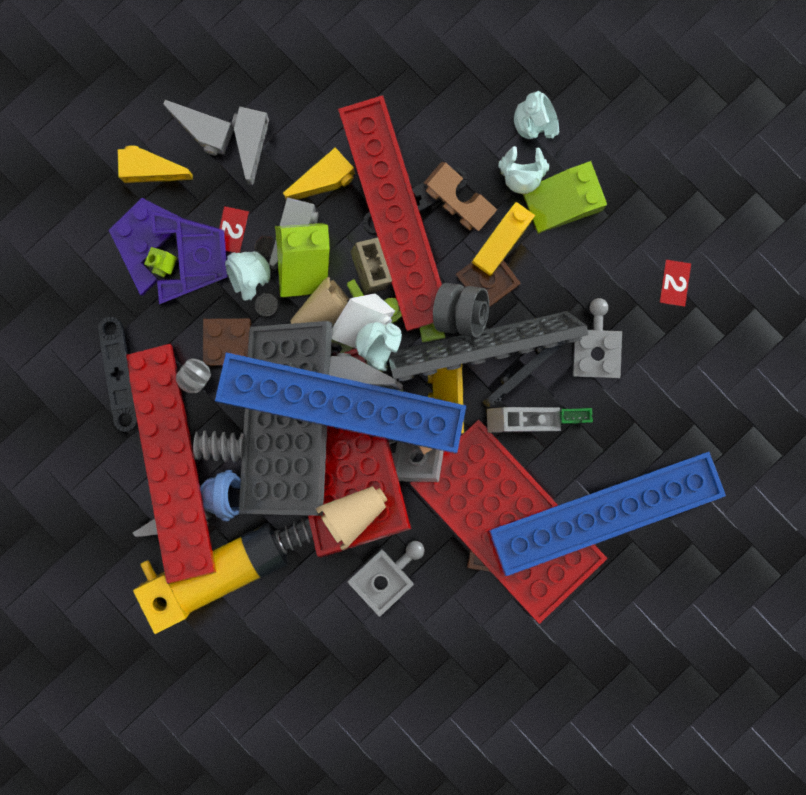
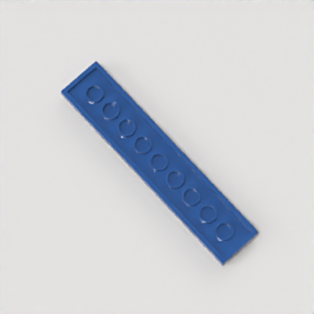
M227 352L215 402L454 454L458 452L466 405Z
M706 452L491 529L489 533L504 575L508 576L725 497L726 494L710 452Z

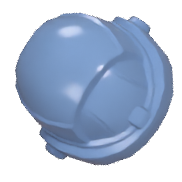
M225 470V472L218 473L216 477L207 479L200 488L204 509L209 513L215 514L222 521H229L234 516L239 515V507L230 508L228 502L229 485L240 489L241 478L236 473H233L232 470Z

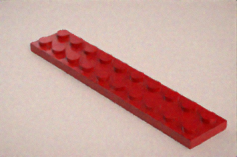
M382 95L338 109L392 279V286L406 331L434 324L433 306L436 294L442 284L384 97Z
M167 344L128 354L130 384L167 584H173L216 573L182 392L176 381L178 371L173 346Z

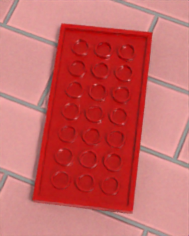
M357 349L344 352L367 364V360L358 354ZM327 426L324 504L372 486L375 490L380 488L387 498V501L384 502L386 508L346 549L410 530L411 527L388 439ZM308 516L317 557H324L342 551L340 545L343 544L342 540L338 543L336 542L322 520V516Z
M480 420L476 421L460 436L458 452L456 454L443 453L439 482L410 483L538 624L608 559L593 544L508 576L504 575L489 530L558 506V504L494 435L488 433V429Z

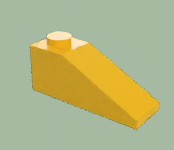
M126 146L125 149H118L119 178L124 183L193 180V175L189 169L146 150L139 149L137 146Z
M335 147L283 192L286 200L287 197L298 200L338 189L342 185L345 187L354 179V167Z
M516 202L471 263L491 276L528 228L535 215Z

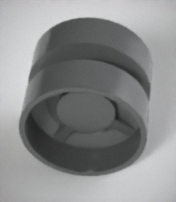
M443 283L436 294L433 306L435 329L439 332L451 334L459 332L460 335L479 337L485 329L489 315V295L487 290L482 287L467 286L464 288L460 284Z

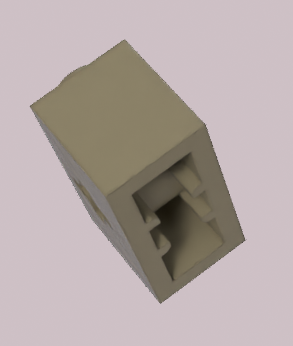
M374 238L357 242L350 253L364 295L386 290L391 284L392 279L379 239Z

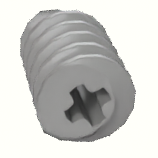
M206 430L203 431L201 437L196 432L193 445L194 457L200 460L203 455L205 460H210L211 456H213L214 461H219L222 456L224 462H228L231 457L232 461L237 463L240 457L242 459L244 434L241 433L239 439L236 440L234 433H231L230 438L227 439L225 432H222L220 438H217L216 431L212 432L211 437H208Z

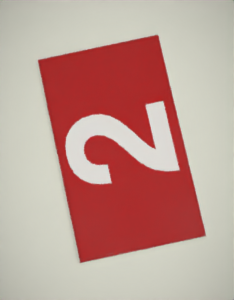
M224 206L220 229H223L225 233L226 251L240 253L249 211Z
M666 260L660 303L685 306L691 263Z

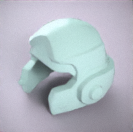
M539 91L530 93L524 102L518 104L514 113V125L522 137L533 139L538 137L539 133L545 132L546 138L553 139L554 136L559 134L556 112L551 101L544 93Z
M514 146L502 157L498 167L501 169V174L505 176L506 185L512 191L528 194L540 185L542 177L549 170V164L544 159L540 148H536L535 163L525 165L514 163L517 157V147Z
M233 252L227 256L228 259L225 261L228 277L236 293L241 291L243 300H252L256 295L257 284L260 283L264 286L270 280L271 271L269 263L258 252Z
M375 322L365 325L356 337L355 347L358 354L367 360L369 366L377 370L386 371V363L391 351L396 353L402 337L401 330L392 323L384 325Z

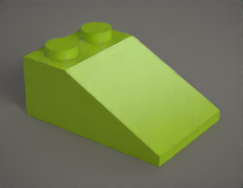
M591 161L543 180L533 192L523 194L529 211L535 215L533 222L538 234L601 212L607 206Z
M315 223L275 226L280 297L312 295L322 281L328 277V225Z

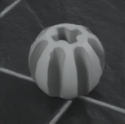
M189 359L176 374V381L182 390L188 393H198L210 379L211 372L203 361Z

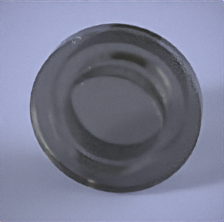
M261 236L256 241L254 250L264 258L271 256L275 239Z
M261 294L255 301V309L262 316H272L278 309V301L272 294Z

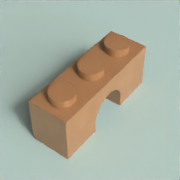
M441 162L423 183L428 187L425 191L435 200L439 197L445 203L443 207L451 215L455 213L462 218L460 223L469 231L472 228L479 231L497 209L478 193H475L468 201L460 202L456 197V187L463 178L446 162Z

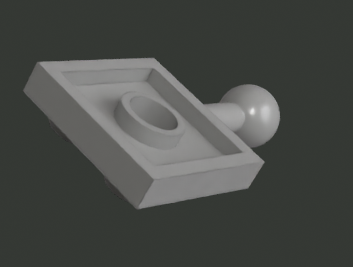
M597 298L590 303V312L594 315L593 330H588V335L582 336V340L574 342L573 376L620 378L622 331H603V316L608 311V304L604 299ZM595 347H599L603 351V358L599 361L591 357V351Z
M397 441L396 452L392 453L398 480L439 482L444 451L432 449L424 454L420 462H413L417 454H423L417 445Z
M419 541L410 542L406 547V553L396 562L381 549L347 582L380 617L414 585L402 569L412 559L417 560L424 555V546ZM378 576L385 577L388 581L386 588L377 589L374 585L375 578Z

